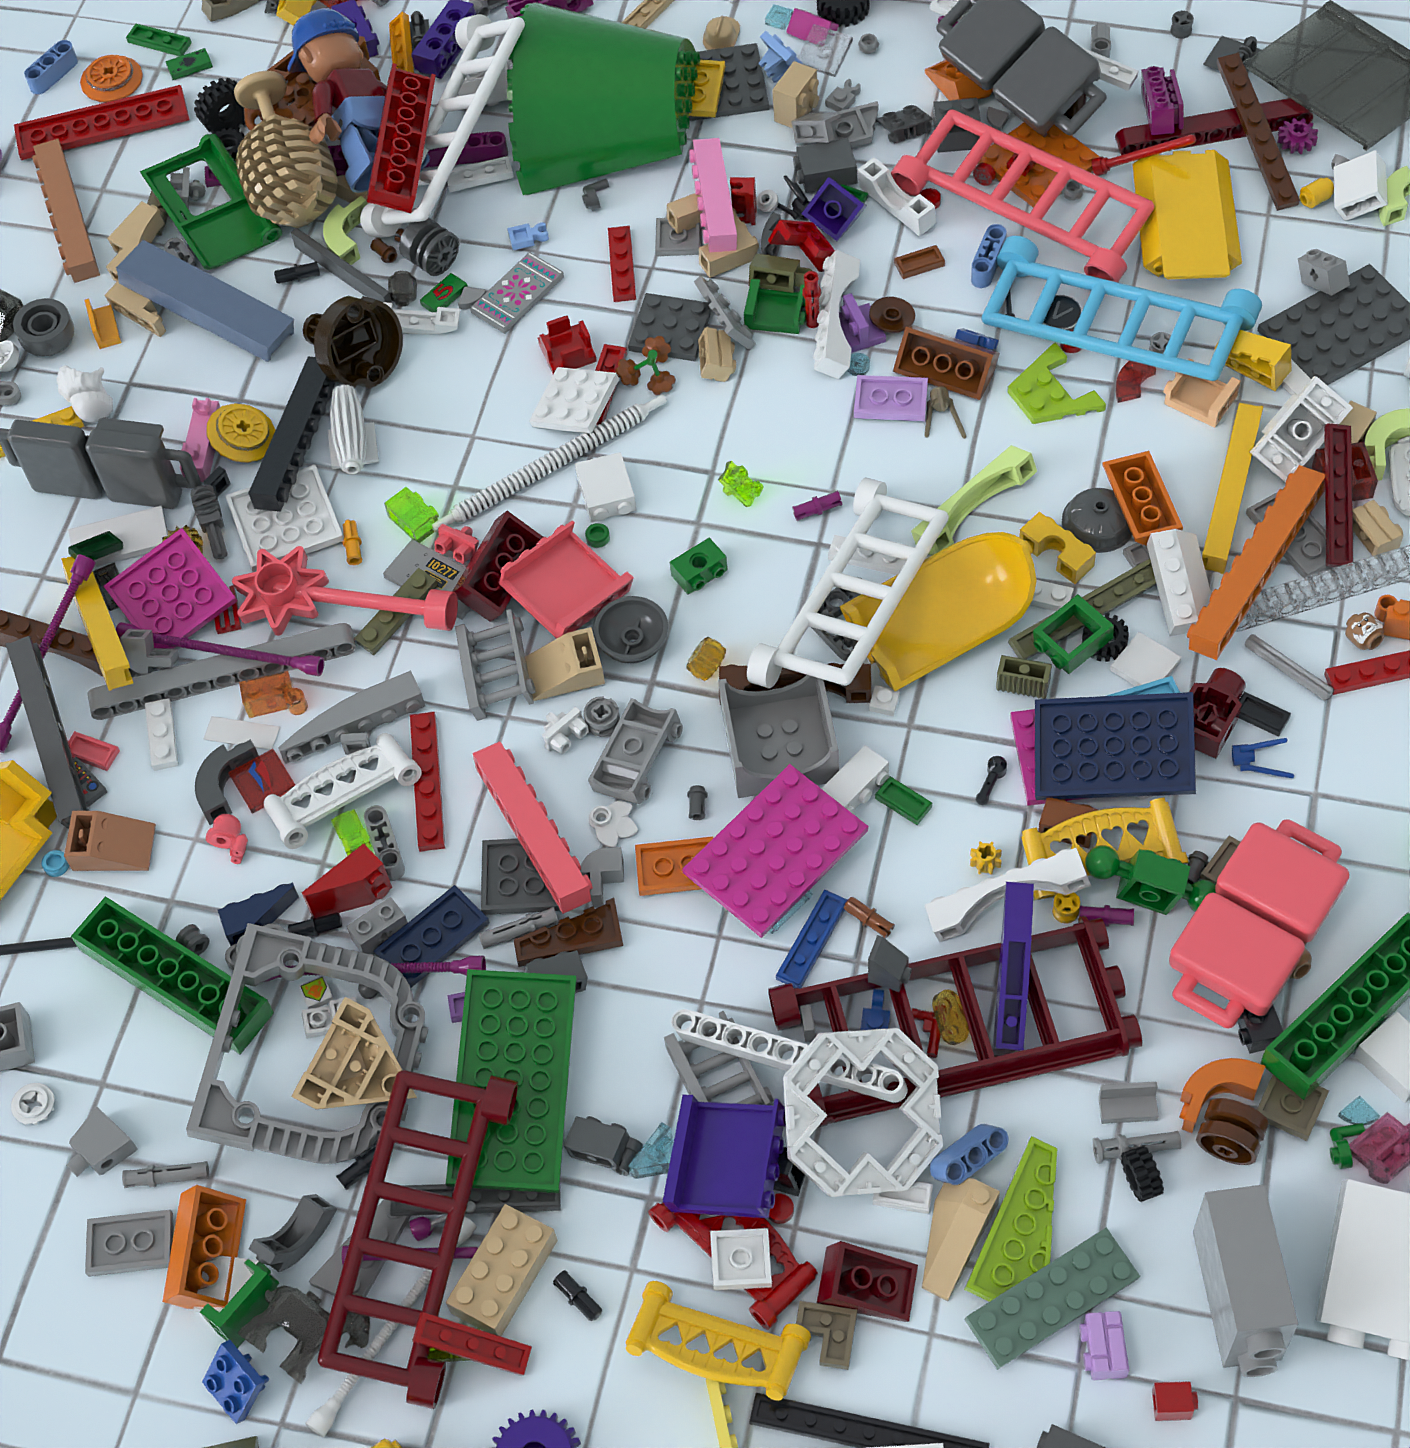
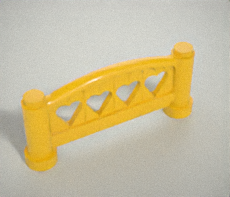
M1165 797L1149 801V808L1120 807L1092 811L1061 822L1043 833L1038 832L1037 828L1024 830L1021 837L1028 865H1031L1037 859H1047L1055 856L1056 854L1050 849L1051 842L1057 841L1060 843L1062 839H1069L1072 843L1071 849L1077 848L1087 876H1091L1085 866V859L1088 853L1076 843V837L1078 835L1086 837L1088 833H1094L1097 836L1095 847L1106 845L1113 848L1101 836L1102 830L1108 829L1111 831L1113 827H1120L1123 831L1118 850L1114 849L1121 861L1128 863L1139 849L1151 850L1157 855L1168 859H1177L1182 864H1188L1189 861L1186 852H1182L1170 806L1166 802ZM1142 820L1148 823V830L1143 845L1128 832L1127 825L1129 823L1137 825ZM1033 891L1034 900L1053 897L1057 894L1051 891Z
M650 1281L646 1284L642 1293L643 1303L626 1340V1351L629 1354L641 1356L647 1350L666 1362L703 1378L734 1385L766 1388V1395L776 1401L782 1400L786 1396L801 1353L808 1348L811 1340V1334L806 1328L798 1324H787L784 1326L781 1336H777L671 1303L673 1292L669 1286L659 1281ZM675 1325L678 1326L682 1340L679 1345H673L670 1341L659 1340V1335ZM705 1334L710 1351L706 1354H701L697 1349H687L686 1345L700 1335ZM733 1343L738 1360L730 1363L725 1358L717 1359L714 1353L727 1344ZM758 1351L761 1352L766 1367L764 1371L759 1372L753 1367L746 1368L742 1365L744 1360Z

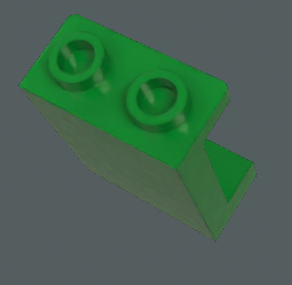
M751 279L744 310V324L750 330L799 334L801 325H805L806 311H804L805 298L802 293L805 285L801 284L799 292L790 293L761 289L760 280Z
M249 1259L244 1264L252 1276L219 1313L208 1303L200 1311V1314L213 1330L224 1340H231L237 1349L283 1296L277 1287L280 1283L271 1275L270 1269L259 1261L257 1264H254Z

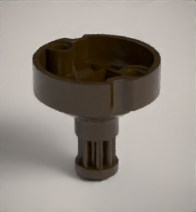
M345 296L331 304L323 314H311L303 324V336L308 343L314 345L315 357L320 369L329 379L336 383L350 385L354 389L357 385L368 389L375 387L391 375L400 359L403 347L401 324L395 312L382 301L362 296L361 299Z

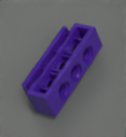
M449 0L411 54L415 70L429 76L435 74L436 78L439 79L443 78L462 50L455 38L456 25L462 18L476 15L473 3L463 0Z

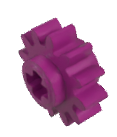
M1293 118L1291 124L1284 121L1283 127H1279L1277 143L1282 144V150L1289 148L1290 154L1298 151L1301 155L1303 154V149L1310 152L1312 146L1317 144L1318 129H1313V123L1307 125L1305 119H1302L1300 122Z

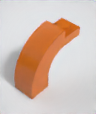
M1225 1058L1210 1062L1199 1068L1188 1079L1181 1094L1180 1101L1184 1102L1179 1118L1184 1119L1182 1130L1193 1133L1202 1106L1214 1095L1231 1093L1254 1101L1265 1066L1250 1060Z

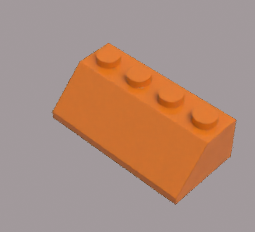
M1150 451L1102 463L1135 542L1147 546L1151 533L1172 529L1183 530V525Z
M195 1185L181 1193L162 1302L186 1309L204 1307L207 1303L212 1307H225L228 1304L234 1259L238 1256L246 1199L200 1185ZM217 1256L231 1257L224 1301L197 1294L198 1290L204 1289L218 1280L219 1272L217 1267L213 1263L207 1262ZM202 1272L208 1275V1282L202 1278Z

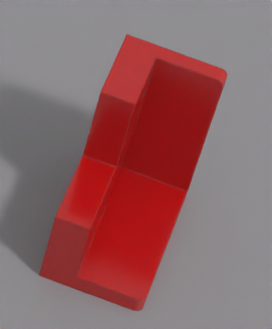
M779 220L768 239L770 244L799 246L819 272H824L823 263L825 259L835 252L834 248L813 222Z

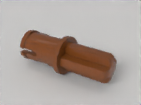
M850 897L845 903L844 909L862 921L864 927L869 926L885 939L891 934L890 929L893 930L895 924L876 913L877 909L869 908L855 897Z

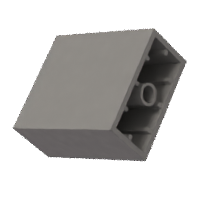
M1265 1184L1205 1192L1193 1230V1236L1223 1368L1240 1366L1242 1376L1259 1377L1277 1371L1276 1361L1282 1360L1298 1326V1321Z

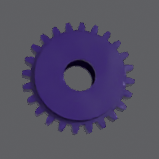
M532 1409L529 1412V1417L526 1418L521 1412L518 1413L519 1421L514 1422V1420L509 1418L508 1423L510 1427L507 1429L502 1426L499 1427L502 1434L501 1438L494 1436L492 1438L493 1442L497 1445L496 1448H576L581 1445L579 1437L572 1438L576 1434L575 1429L571 1427L566 1430L568 1426L567 1420L564 1418L558 1423L557 1413H553L548 1418L546 1410H542L540 1416H536Z

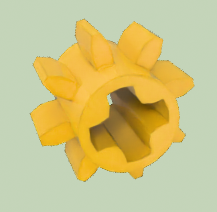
M980 841L977 849L971 848L970 856L972 857L970 859V867L976 866L978 874L989 873L992 875L995 867L1001 868L1002 860L999 858L1001 857L1002 850H996L993 842L989 844Z

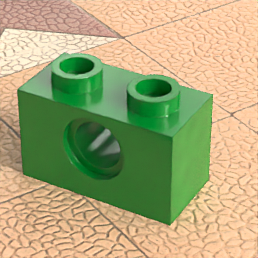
M710 537L669 562L671 576L688 595L702 589L706 583L714 578L721 577L728 570L726 555Z

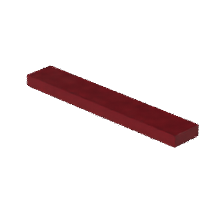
M1327 423L1324 426L1326 567L1351 569L1353 567L1351 426Z

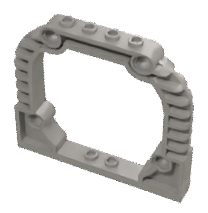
M248 923L186 1127L188 1137L249 1151L256 1149L318 1164H336L349 1161L370 1149L379 1138L382 1126L377 1124V1120L385 1116L389 1101L367 1104L362 1112L360 1123L354 1127L340 1132H321L261 1118L259 1108L255 1103L250 1101L238 1103L228 1091L224 1081L217 1080L224 1053H229L232 1046L233 1037L230 1036L232 1026L237 1027L241 1012L237 1011L245 984L256 987L263 981L280 975L285 980L295 981L301 978L304 972L362 984L380 992L391 1004L390 1028L397 1037L393 1054L402 1070L412 1072L413 1068L418 1069L422 1053L418 1052L420 1042L425 1043L429 1027L424 1026V1008L421 1004L414 1001L412 990L402 973L388 961L371 954L313 942L311 937ZM289 960L298 962V965L294 968H288L284 964ZM408 1014H414L419 1019L416 1022L409 1023L404 1018ZM405 1104L402 1121H405L408 1104ZM250 1113L254 1116L250 1123L239 1121L243 1114Z

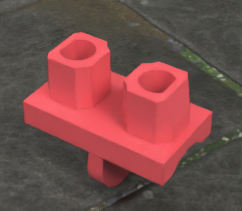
M444 524L438 528L439 536L435 541L436 552L443 555L450 550L453 552V558L461 564L473 558L477 551L479 540L472 536V528L465 526L460 531Z

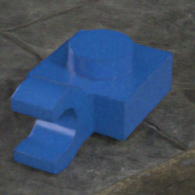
M873 989L871 1009L863 1008L860 1030L889 1028L890 1011L883 1010L884 990Z

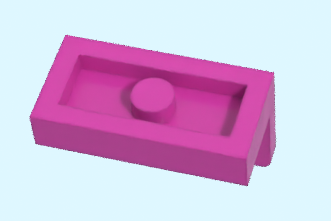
M794 8L786 32L819 47H824L829 32L836 33L839 24L805 10Z

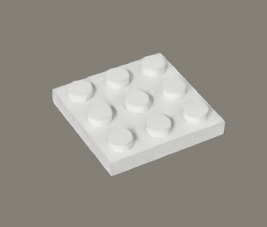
M557 367L529 420L532 427L592 434L619 381V377L616 373Z

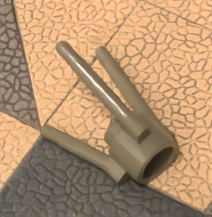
M941 386L933 388L930 391L931 400L927 401L928 410L924 436L926 438L929 437L933 409L938 412H945L949 408L962 438L965 439L967 435L954 407L953 399L949 398L947 388Z

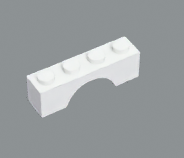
M875 157L857 170L859 187L918 236H921L936 224L935 206L921 194L914 198L903 192L894 181L890 170Z

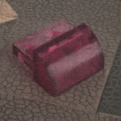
M1388 1112L1349 1144L1352 1156L1368 1169L1369 1176L1375 1181L1388 1184L1410 1165V1124L1408 1123L1404 1126Z

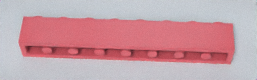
M499 741L472 753L477 772L562 914L590 902V890L593 887L587 874H581V866L576 856H570V849L565 838H559L558 828L553 819L548 820L547 810L543 802H537L535 799L537 797L535 790L531 784L527 785L524 781L526 780L525 774L520 766H515V759L511 750H505Z

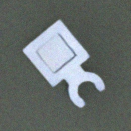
M529 223L507 228L512 250L535 246V240L541 242L549 240L545 223H538L533 228H530Z

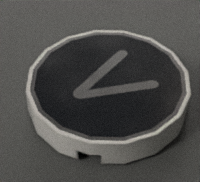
M1056 294L1043 324L1064 330H1074L1083 308L1073 297L1065 294Z

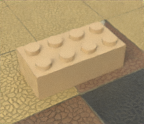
M505 1204L445 1302L450 1313L485 1332L502 1336L558 1241L554 1229Z

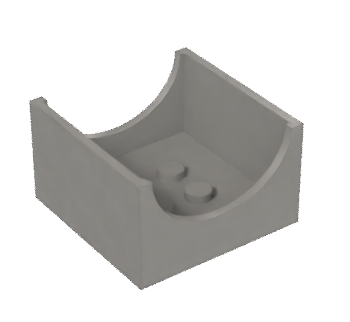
M806 675L789 686L760 692L739 690L730 686L726 679L718 680L722 716L738 798L758 795L789 764L816 785L826 784L839 771V750L823 679Z

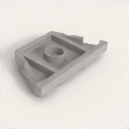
M878 101L834 112L841 114V118L831 122L834 140L848 138L851 148L872 143L879 110Z

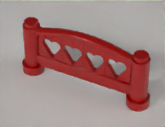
M656 1203L648 1211L651 1219L660 1229L668 1232L677 1225L711 1258L710 1231H721L724 1219L731 1217L736 1221V1225H740L744 1229L768 1228L770 1256L775 1257L776 1263L782 1264L785 1270L781 1274L771 1275L772 1287L744 1289L756 1301L749 1307V1312L766 1330H769L777 1322L776 1317L815 1280V1276L818 1274L815 1267L808 1261L804 1264H799L785 1241L765 1218L720 1215L700 1219L701 1214L671 1212L664 1203Z

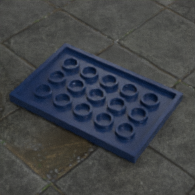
M1193 692L1035 699L1036 800H1046V798L1081 799L1196 794Z

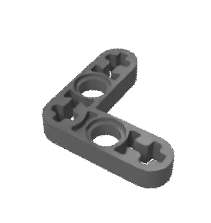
M836 587L828 594L817 613L837 619L843 613L840 607H834L830 602L833 599H841L844 602L843 604L861 594ZM812 628L839 658L847 661L853 650H844V644L848 648L853 647L854 649L858 642L857 640L840 635L829 636L826 634V631Z

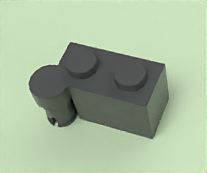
M576 1116L563 1144L571 1158L606 1168H611L612 1166V1170L618 1174H622V1171H624V1176L629 1175L635 1157L640 1155L643 1144L637 1139L630 1137L627 1129L622 1125L616 1123L607 1125L591 1116H587V1118Z

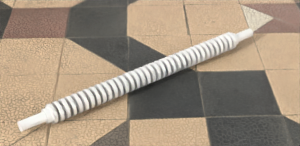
M661 394L645 404L641 403L630 406L623 410L622 413H618L617 416L614 415L612 419H607V422L604 421L598 424L592 434L582 433L580 436L575 437V439L570 440V442H566L565 445H561L559 448L554 449V451H550L549 454H545L544 457L541 456L539 459L534 460L533 463H529L528 466L525 465L523 469L520 468L517 472H513L512 475L509 474L507 478L504 477L501 481H497L496 484H491V487L485 488L486 490L483 489L480 493H475V496L472 495L469 499H465L464 502H459V505L453 506L454 509L450 510V514L432 523V529L434 532H437L442 524L448 526L453 522H465L466 518L469 520L472 516H476L477 513H481L482 509L486 510L488 507H492L493 504H497L498 500L502 501L504 498H508L509 495H513L514 491L518 492L520 489H524L525 486L540 480L541 477H545L551 471L554 472L557 468H561L562 465H566L567 462L570 463L572 459L575 460L582 456L583 453L586 454L588 450H593V447L596 448L609 441V439L614 438V436H618L625 430L630 429V427L635 426V424H639L640 421H644L650 411L667 402L665 396Z

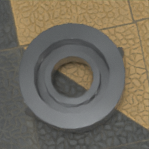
M44 298L31 301L19 309L13 320V329L20 345L27 352L36 356H51L63 351L70 344L74 336V324L68 309L63 303L55 299Z

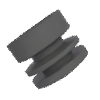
M428 218L425 221L408 224L400 238L399 251L404 258L426 271L429 275L438 276L443 274L453 264L459 252L460 244L455 234L441 227L431 218Z

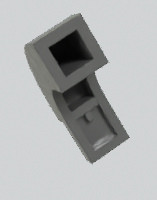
M251 739L236 745L229 751H227L224 744L219 746L206 757L197 772L195 795L209 825L213 824L215 818L221 814H232L230 806L224 797V787L228 779L239 770L260 760Z
M317 1194L304 1195L290 1219L278 1232L269 1237L253 1239L248 1249L256 1254V1259L259 1262L271 1266L278 1272L284 1271L297 1263L315 1245L331 1222L337 1208Z

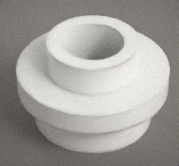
M764 190L757 197V206L761 211L771 212L778 206V196L773 190Z

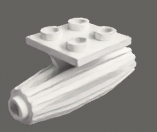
M340 385L335 387L332 391L330 409L331 429L328 430L332 470L341 468L343 472L356 474L364 468V464L379 462L374 422L364 424L362 407L353 386Z

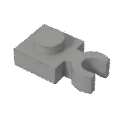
M851 79L846 80L843 89L836 87L825 99V106L836 112L849 109L855 102V96L861 92V84L858 83L855 87H851Z

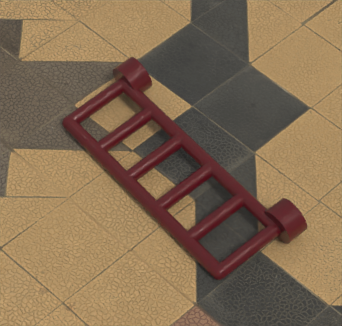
M406 1070L399 1071L396 1074L317 1360L321 1367L408 1387L406 1403L435 1409L443 1386L446 1362L428 1358L430 1347L413 1342L407 1368H402L339 1353V1344L348 1312L412 1327L417 1326L421 1312L439 1316L489 1121L509 1125L516 1103L518 1081L491 1075L487 1087L481 1088ZM409 1089L475 1103L476 1107L467 1141L400 1127ZM394 1144L462 1158L452 1197L384 1182ZM379 1199L447 1214L437 1253L369 1238ZM364 1255L432 1270L422 1310L354 1295Z

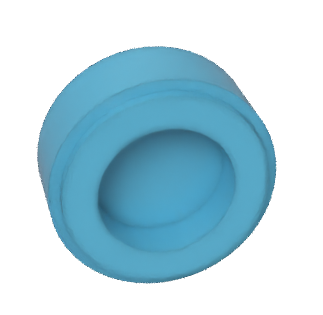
M52 850L45 854L42 859V867L46 874L51 877L61 876L69 868L64 852L60 850Z

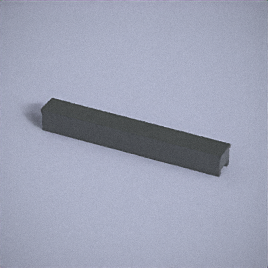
M27 636L12 643H6V648L48 788L52 792L51 798L58 821L69 829L72 811H89L39 645L38 643L33 644L31 637Z

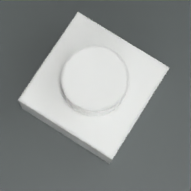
M875 685L869 704V711L894 717L900 697V690L894 691L891 688Z

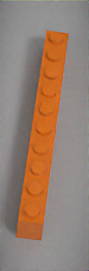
M1299 465L1294 474L1290 473L1288 475L1284 489H1279L1275 497V503L1273 506L1269 505L1266 509L1264 520L1257 523L1253 537L1245 541L1242 554L1236 555L1231 571L1225 572L1221 580V586L1219 589H1214L1211 594L1210 603L1207 607H1202L1197 623L1191 624L1187 633L1189 650L1215 660L1219 658L1325 491V474Z

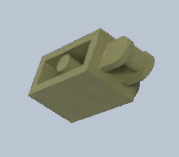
M756 253L749 266V286L751 279H759L761 288L793 293L796 287H800L801 284L804 285V274L812 270L800 267V260Z

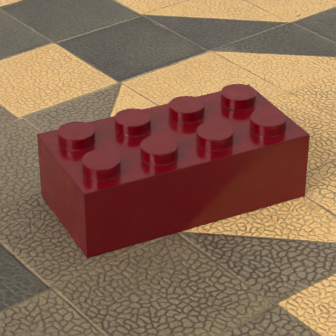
M508 510L494 521L453 589V592L457 594L458 600L489 622L502 615L512 598L499 584L502 567L508 562L517 560L526 549L531 550L543 536Z

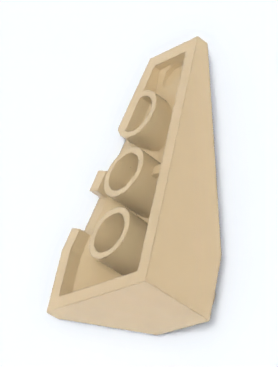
M967 1178L958 1185L944 1182L934 1203L922 1283L923 1289L946 1301L949 1300L999 1204L1000 1191L973 1178Z

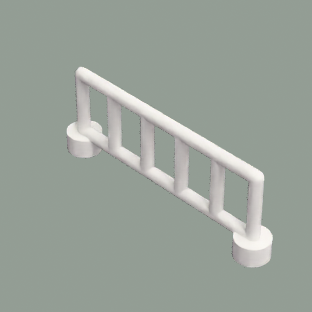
M477 14L462 18L457 23L455 38L464 52L428 121L422 163L429 149L448 147L438 169L420 172L418 186L430 185L418 208H412L411 213L368 203L363 208L360 221L366 234L373 238L390 237L395 235L403 223L420 222L429 218L525 27V22L522 18L515 17L493 23L487 16ZM505 34L494 56L475 59L479 51L487 50L494 44L496 36ZM487 71L476 93L457 96L467 75ZM467 109L457 131L437 134L448 112Z

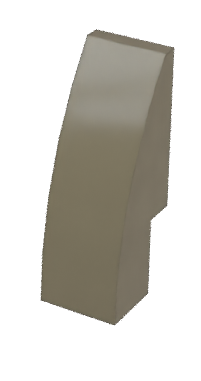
M202 0L201 10L212 22L240 13L260 0Z

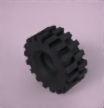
M817 0L818 16L839 24L838 27H841V24H845V27H850V23L856 25L858 20L862 22L870 10V0Z
M219 78L217 83L214 80L211 81V86L207 87L205 85L203 87L204 92H199L197 95L199 100L194 102L197 106L194 107L196 117L212 134H215L217 131L222 132L224 128L226 130L229 128L240 129V124L245 125L244 107L236 101L234 89L238 82L232 81L231 78H226V81L223 78ZM228 105V107H227L225 110H223L222 112H220V110H221L224 106Z

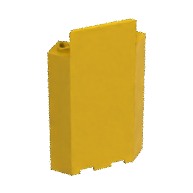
M1205 150V153L1191 154V151H1173V155L1156 154L1139 159L1132 164L1135 193L1154 203V210L1140 229L1144 268L1157 277L1164 274L1166 279L1225 278L1230 275L1231 270L1242 264L1229 161L1215 150Z

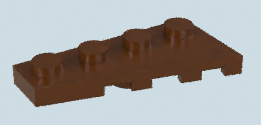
M615 899L606 900V904L598 908H594V906L583 910V914L572 919L569 916L561 919L553 927L547 928L545 926L514 939L518 967L526 966V964L537 958L546 959L554 957L564 951L572 952L577 950L579 955L624 946Z

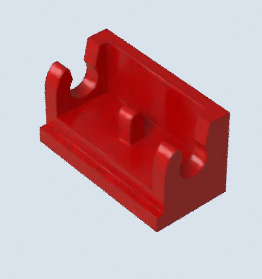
M730 177L732 207L736 214H744L743 217H738L741 222L756 225L755 177Z

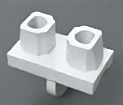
M576 706L567 714L561 712L556 716L550 712L546 715L549 723L543 727L545 732L542 734V737L546 743L544 746L549 752L554 749L564 754L571 747V741L567 737L573 733L578 739H582L589 732L588 725L582 719L581 711Z

